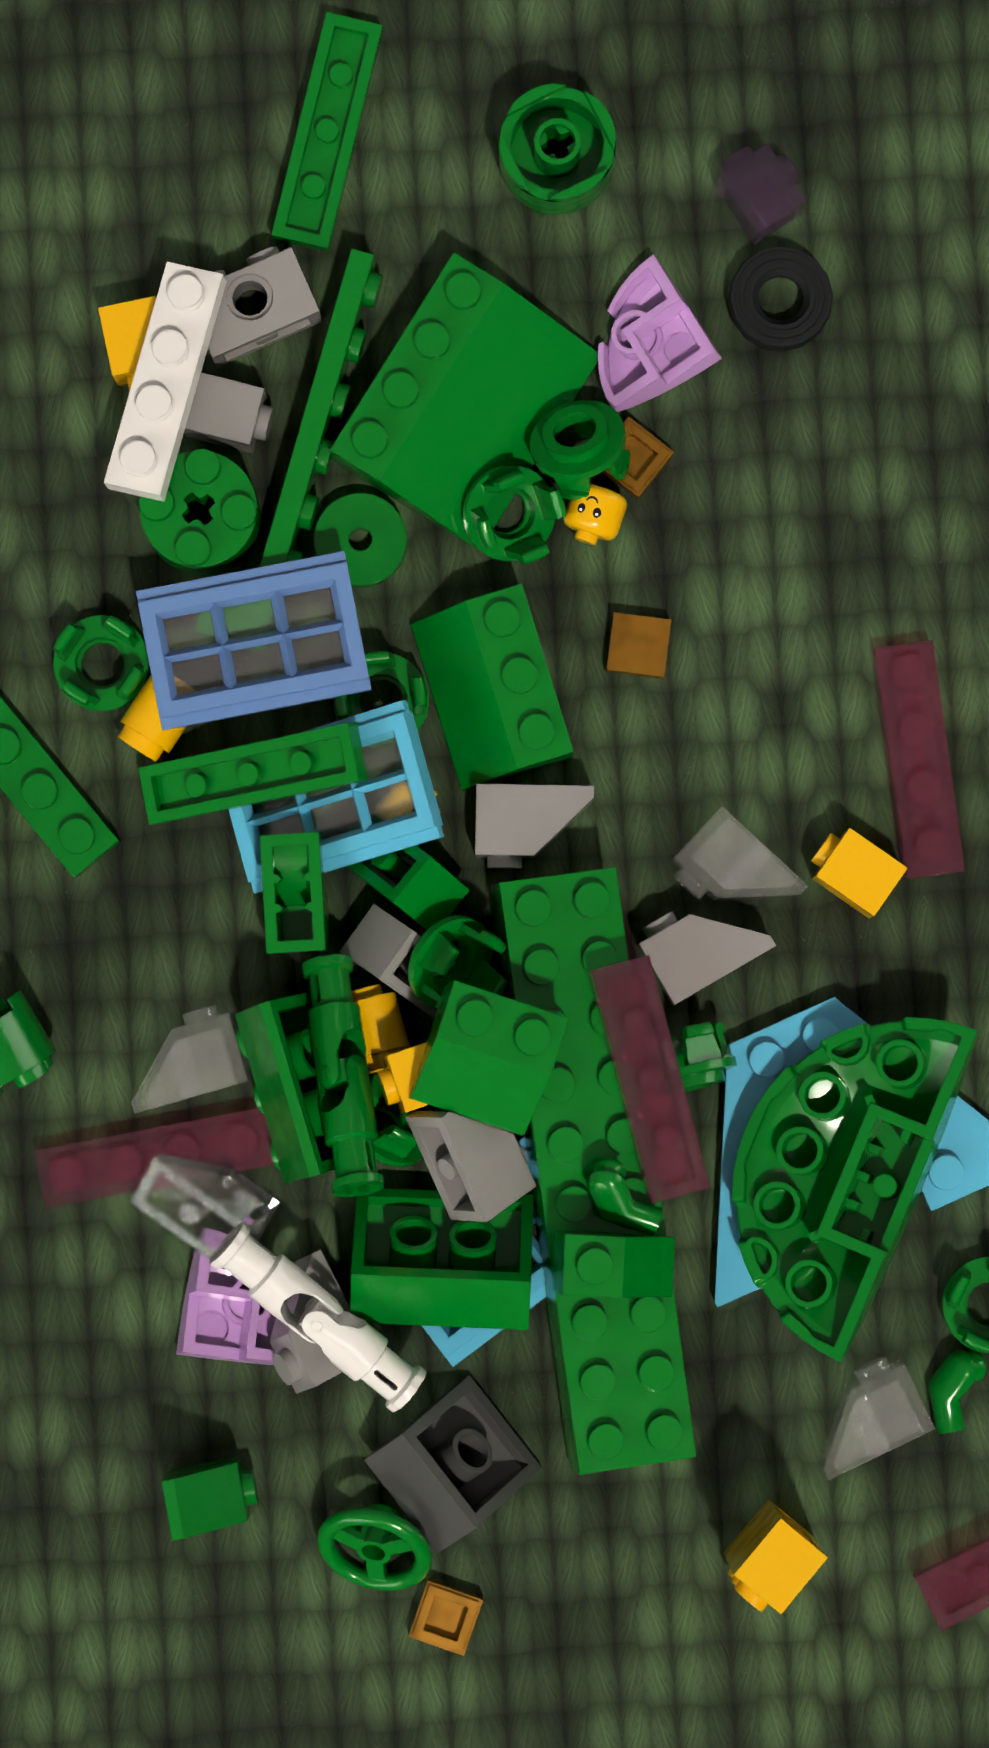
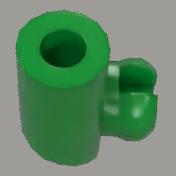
M614 1158L599 1160L594 1165L593 1173L589 1176L588 1189L600 1216L607 1222L654 1236L661 1220L662 1208L632 1198L624 1179L626 1169L619 1160Z
M958 1350L949 1354L930 1377L928 1388L937 1434L952 1433L966 1429L960 1398L974 1381H981L984 1378L987 1370L984 1357L977 1351Z

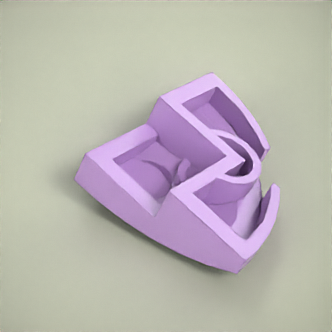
M654 254L629 275L614 296L607 310L615 318L608 346L604 342L598 345V370L601 385L610 407L617 413L671 390L722 359L708 334Z
M206 1233L199 1234L184 1297L176 1355L274 1365L272 1357L275 1351L270 1343V1338L276 1317L249 1297V1288L225 1268L221 1267L216 1270L209 1264L212 1255L224 1238Z

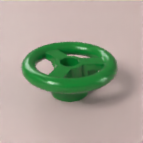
M373 1504L367 1507L340 1510L325 1519L318 1530L317 1545L323 1560L338 1575L359 1586L381 1591L403 1590L421 1582L430 1571L432 1552L426 1538L415 1526L406 1521L405 1517L398 1510L390 1506ZM335 1540L355 1549L359 1557L366 1561V1569L357 1566L345 1558L337 1549ZM413 1551L415 1560L410 1568L401 1572L387 1573L386 1563L390 1560L391 1555Z

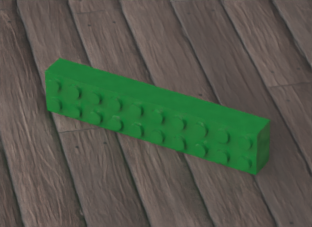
M616 867L500 882L491 885L497 935L506 944V950L500 953L503 976L509 981L505 989L506 997L569 1018L552 1075L525 1132L529 1170L536 1184V1187L532 1189V1193L534 1195L533 1201L545 1277L546 1297L569 1466L577 1474L584 1475L696 1458L674 1289L672 1297L645 1298L567 1296L552 1291L555 1231L649 1235L607 1222L600 1216L588 1189L589 1176L593 1173L594 1165L599 1160L604 1158L619 1160L626 1169L624 1179L632 1198L662 1208ZM663 1208L655 1236H666Z

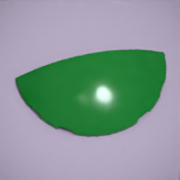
M905 1017L897 1022H886L871 1026L860 1024L840 1031L822 1040L819 1048L808 1054L796 1065L788 1066L781 1072L756 1105L745 1127L736 1156L732 1184V1202L737 1207V1219L741 1235L738 1245L745 1266L754 1284L764 1291L771 1304L779 1312L780 1320L800 1339L840 1363L843 1362L872 1304L918 1200L958 1096L979 1033L978 1030L932 1018Z

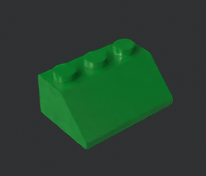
M522 583L463 601L411 624L461 791L475 788L476 784H488L573 758L572 744Z
M310 992L270 1000L235 1014L238 1024L237 1042L242 1054L249 1061L255 1082L253 1088L254 1100L259 1111L265 1116L271 1136V1158L276 1168L281 1171L284 1184L335 1170L332 1148L327 1147L324 1141L316 1066L312 1053L307 1016L309 1010L312 1009ZM341 1092L342 1100L345 1092Z
M383 1188L373 1194L357 1196L351 1265L350 1312L367 1323L528 1330L534 1195H523L488 1222L451 1220L438 1190Z

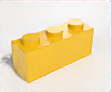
M770 1499L764 1503L724 1552L730 1565V1570L727 1574L732 1578L730 1581L735 1585V1591L760 1612L769 1604L780 1614L784 1612L828 1558L814 1536Z

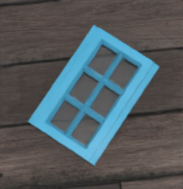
M407 700L398 701L307 730L311 731L344 723L357 722L368 781L229 810L248 883L251 882L254 894L263 892L260 835L320 832L324 873L444 837L441 814L413 712L409 710Z

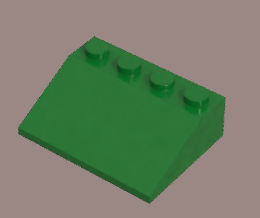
M453 253L331 447L332 461L479 551L468 538L463 523L464 502L471 486L482 474L498 466L518 465L528 469L533 468L535 462L530 451V438L534 427L552 409L575 401L598 364V352L509 286L458 254ZM505 490L497 493L490 501L486 514L493 529H495L515 497L516 493L514 491Z

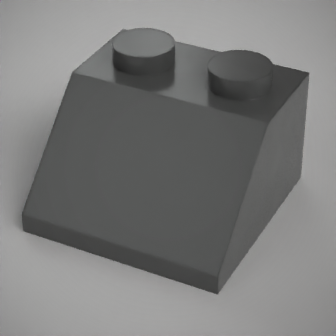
M470 1375L399 1429L364 1460L437 1554L475 1530L542 1468Z

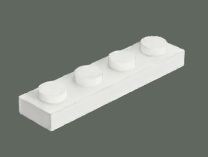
M171 262L166 263L104 479V484L108 489L162 502L165 501L227 283L223 274Z

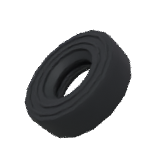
M776 246L756 252L741 264L731 281L728 305L734 325L746 340L765 350L785 352L805 346L820 334L830 317L833 293L827 273L815 258L800 249ZM778 277L787 278L796 283L803 297V304L799 313L793 318L784 321L773 320L766 316L760 309L758 294L762 285L770 279Z

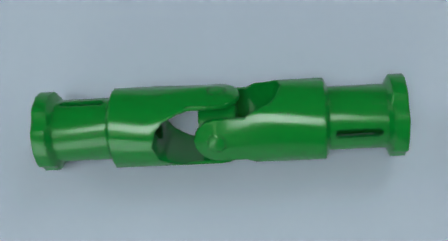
M342 954L317 956L302 963L303 977L309 980L312 1009L309 1010L307 1016L312 1053L316 1066L324 1141L327 1147L332 1148L336 1179L332 1181V1192L334 1196L338 1197L365 1196L382 1190L384 1188V1179L382 1174L377 1173L373 1142L378 1139V1130L366 1061V1045L361 1010L358 1004L353 1003L350 973L353 972L352 957ZM341 1092H345L343 1100L341 1097Z

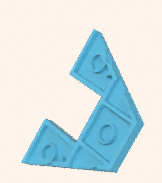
M835 997L727 1045L730 1056H735L737 1066L725 1070L715 1293L713 1300L717 1308L760 1289L754 1284L738 1245L741 1235L737 1219V1207L732 1202L733 1171L745 1127L756 1105L768 1087L785 1068L796 1065L808 1054L819 1048L822 1040L854 1026L867 1024ZM959 1096L956 1098L944 1134L921 1190V1195L929 1211L938 1209L989 1186V1120Z

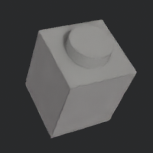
M201 372L184 434L189 438L253 454L257 439L266 441L274 415V407L266 405L268 398L264 388Z

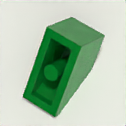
M369 810L372 824L383 821ZM358 821L350 831L361 828L360 822ZM418 846L347 866V868L426 931L438 921L449 917L470 891Z
M555 1231L552 1291L567 1296L612 1298L672 1297L675 1237Z
M241 1457L171 1469L162 1480L172 1541L246 1522L251 1515L250 1506L259 1504L253 1469L243 1471Z

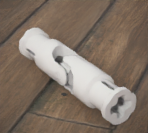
M241 1222L221 1242L212 1255L209 1264L216 1270L221 1267L225 1268L249 1288V1297L296 1332L301 1338L310 1343L316 1342L321 1346L323 1353L329 1358L330 1362L353 1381L361 1379L386 1399L385 1406L391 1412L401 1409L418 1390L426 1376V1370L420 1365L412 1367L387 1347L388 1339L365 1320L351 1312L344 1311L334 1296L283 1253L275 1256L249 1234L250 1227L246 1223ZM298 1293L313 1296L306 1303L305 1311L299 1319L292 1314L285 1302L287 1298Z

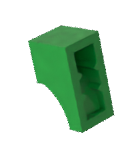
M321 833L260 835L266 954L331 950L328 893L326 892Z

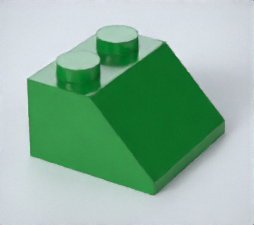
M456 980L446 984L409 1099L524 1136L552 1075L569 1018Z

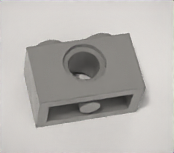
M277 246L263 249L246 259L247 267L229 275H226L225 270L213 271L223 274L227 281L208 346L216 368L322 322L319 308L292 247L281 252ZM249 290L262 292L267 297L265 308L256 315L240 313L236 309V302L242 293Z

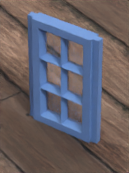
M345 551L136 591L163 731L372 691Z

